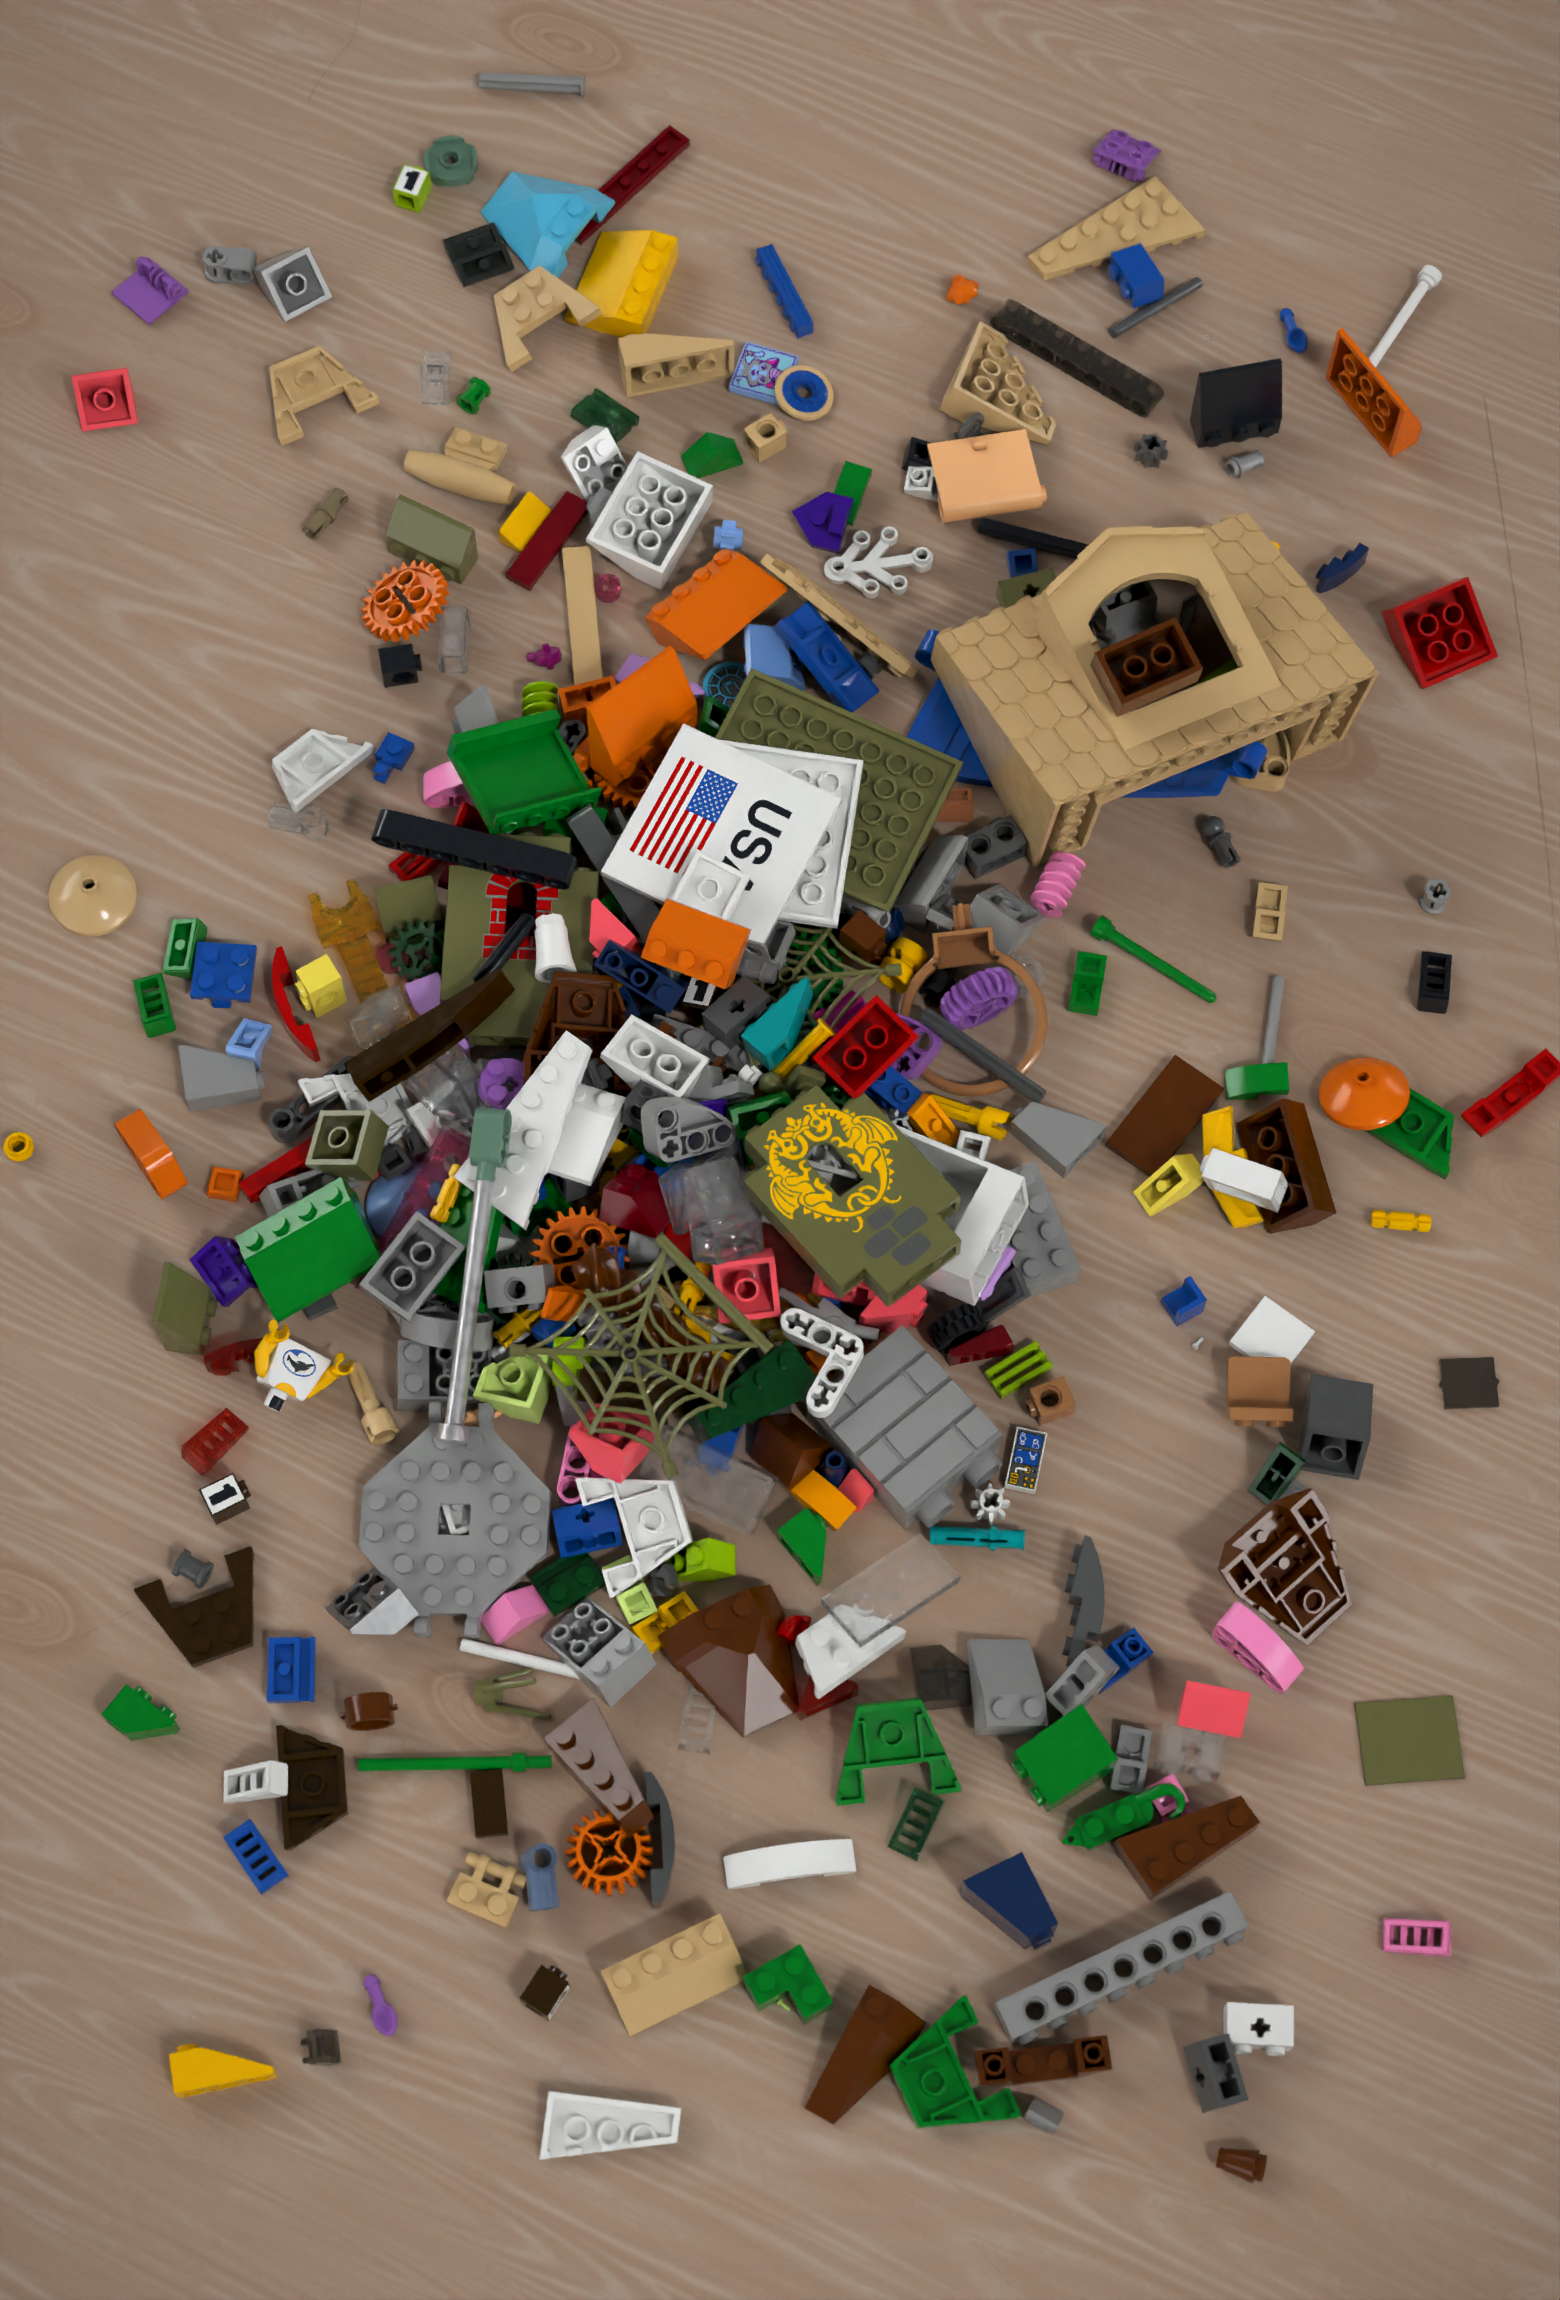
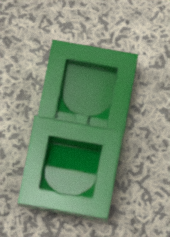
M845 461L834 493L854 499L847 524L853 526L862 505L863 495L872 476V469Z
M1078 951L1068 1011L1098 1015L1107 961L1106 955Z
M1287 1062L1255 1064L1225 1070L1226 1099L1256 1100L1258 1095H1288L1289 1077Z

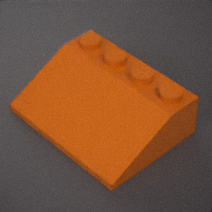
M1343 328L1337 330L1326 374L1328 382L1390 457L1417 443L1422 429L1418 417L1411 412L1403 399L1394 391L1385 377L1379 373Z
M725 548L717 552L708 564L697 569L693 576L684 584L674 588L672 594L663 602L655 604L651 612L644 619L659 645L665 647L672 646L676 651L705 661L783 595L787 588L742 553Z
M668 646L586 707L591 768L616 786L624 779L631 777L645 763L652 761L666 747H670L683 723L693 728L698 724L697 702L676 651L672 646Z

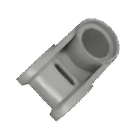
M211 246L203 252V262L206 265L205 277L210 282L248 285L254 281L255 274L252 269L256 267L257 255L253 250L244 247L226 248Z

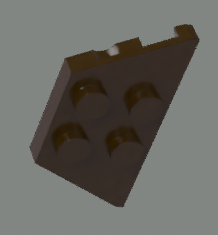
M278 1725L276 1726L278 1762L286 1763L288 1766V1794L281 1796L285 1851H291L348 1815L344 1750L342 1747L321 1742L315 1737L306 1734L302 1735L287 1729V1727Z

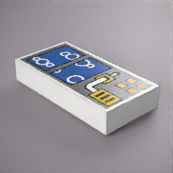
M1017 1427L1004 1488L1035 1495L1047 1433Z

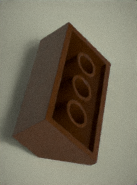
M1281 1099L1236 1123L1248 1159L1281 1171L1289 1184L1278 1213L1260 1207L1268 1233L1272 1234L1311 1226L1336 1214L1304 1103Z

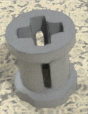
M1437 878L1426 884L1420 899V906L1424 912L1437 915L1444 911L1447 900L1451 895L1448 883L1443 879Z

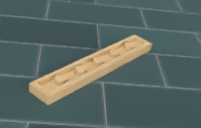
M590 546L562 548L575 685L603 678Z

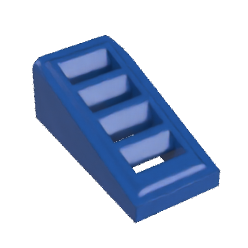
M251 1819L223 1837L261 1895L289 1876ZM250 1833L254 1835V1837L243 1843L241 1846H236L237 1842L245 1838ZM260 1844L261 1848L246 1859L244 1858V1853ZM265 1855L268 1856L269 1859L252 1870L250 1867L252 1864ZM274 1865L276 1871L260 1881L258 1876Z

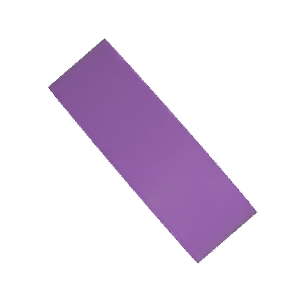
M897 1014L919 1036V1039L891 1067L907 1080H915L921 1076L940 1052L942 1040L939 1034L928 1026L909 1017ZM852 1015V1016L848 1019L847 1023H848L855 1015ZM929 1035L931 1043L929 1047L922 1050L920 1041L922 1037ZM905 1060L908 1061V1065L910 1066V1069L908 1071L905 1070V1066L903 1065Z

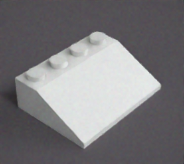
M637 451L587 536L586 542L636 579L662 590L712 504L713 485Z

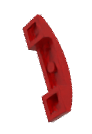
M277 947L272 964V985L280 1017L289 1036L298 1048L314 1062L320 1061L319 1052L309 1023L300 1026L296 1025L284 990L285 986L294 984L283 947Z
M1545 1048L1527 1062L1520 1072L1485 1099L1482 1097L1464 1111L1461 1117L1480 1137L1489 1134L1529 1105L1560 1077V1062Z

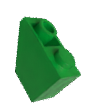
M125 1684L101 1714L109 1725L131 1741L172 1735L180 1730V1727L174 1721L177 1715L164 1705H161L158 1709L150 1703L152 1697L139 1686L133 1690Z

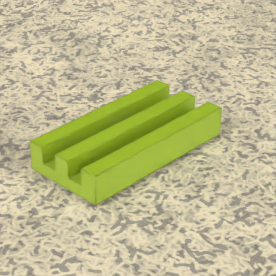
M1034 1341L986 1370L984 1375L1000 1399H1003L1051 1370L1053 1364L1050 1360L1048 1361L1045 1352L1041 1351L1038 1342ZM1034 1352V1356L995 1379V1375ZM1041 1362V1366L1005 1388H1001L1000 1385L1035 1363Z

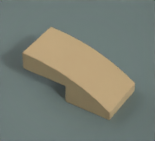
M1264 882L1258 883L1252 938L1282 941L1288 886Z

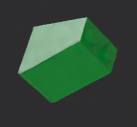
M1081 1704L1016 1749L1013 1754L1014 1762H1012V1767L1021 1780L1026 1778L1032 1788L1029 1790V1793L1038 1807L1043 1805L1045 1810L1049 1812L1112 1773L1118 1758L1083 1704Z

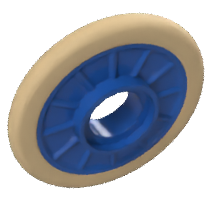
M805 365L789 367L778 376L775 383V397L778 404L788 415L803 421L816 420L827 414L832 407L834 400L832 385L823 373L813 367ZM797 389H808L811 393V397H801L798 394Z

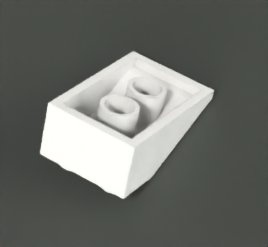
M634 1015L628 1018L600 1055V1058L631 1089L641 1079L666 1092L667 1097L686 1099L689 1098L703 1069L710 1060V1058Z
M582 1083L577 1085L571 1101L573 1105L570 1113L566 1115L564 1120L563 1132L548 1173L591 1186L624 1125L621 1122L626 1097Z

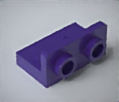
M214 1236L189 1260L207 1286L210 1287L221 1306L229 1307L249 1288L259 1287L240 1253L241 1250L238 1243L232 1238Z

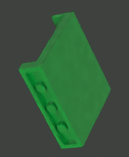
M556 709L451 736L446 753L490 834L510 833L517 828L528 825L536 826L543 821L554 818L562 819L569 814L577 812L589 803L593 808L596 807L602 790L600 787L591 789L557 729L561 717Z

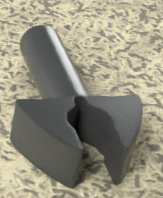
M672 1563L663 1564L661 1568L658 1566L649 1573L652 1577V1583L647 1589L652 1594L672 1596L673 1594L666 1588L665 1582L669 1587L679 1586L678 1576Z

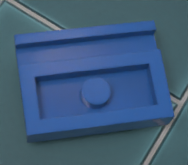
M269 1638L268 1703L315 1702L316 1638Z

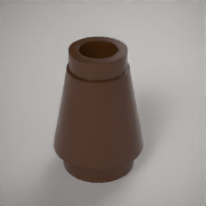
M1220 2147L1216 2168H1220L1252 2184L1254 2181L1262 2182L1267 2155L1260 2154V2150L1225 2149Z

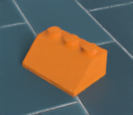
M666 899L649 931L641 958L726 989L733 985L752 929L674 900Z

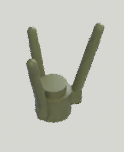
M531 1667L494 1677H484V1680H476L474 1682L476 1706H485L486 1712L498 1711L547 1720L551 1718L549 1713L497 1704V1701L503 1700L504 1689L536 1684L537 1680L535 1678L504 1682L531 1674L533 1672Z

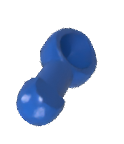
M1289 308L1282 309L1279 316L1288 332L1286 335L1287 344L1294 352L1303 353L1308 346L1307 335L1301 328L1297 327L1292 310Z

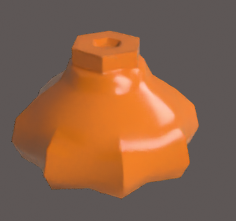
M961 274L953 276L951 279L952 284L948 288L947 301L956 305L961 303L968 304L973 297L978 295L979 284L976 281L964 278Z

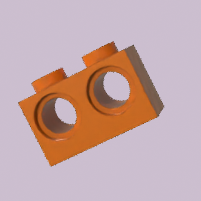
M614 675L558 689L564 721L578 719L584 723L585 727H588L586 707L616 686Z

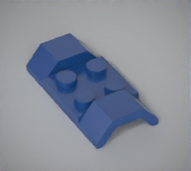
M807 601L787 618L781 619L774 626L789 647L798 655L799 660L813 674L817 683L829 694V698L836 706L853 713L880 691L810 601Z

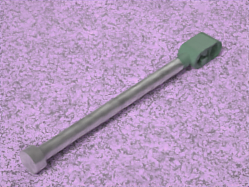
M478 1107L474 1114L469 1157L471 1165L478 1167L445 1424H438L436 1438L438 1441L468 1444L470 1428L464 1426L496 1167H505L508 1157L512 1116L509 1109Z

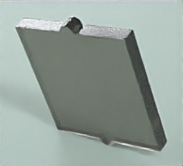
M1494 1357L1439 1360L1441 1375L1439 1387L1442 1388L1444 1409L1499 1407L1497 1390L1499 1379L1496 1378Z

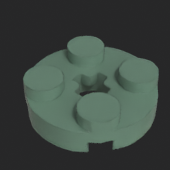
M444 136L436 139L434 145L429 150L428 148L424 153L425 170L430 173L432 183L437 187H455L470 184L473 182L474 175L478 169V155L475 147L464 142V138ZM448 158H454L456 162L455 164H446Z

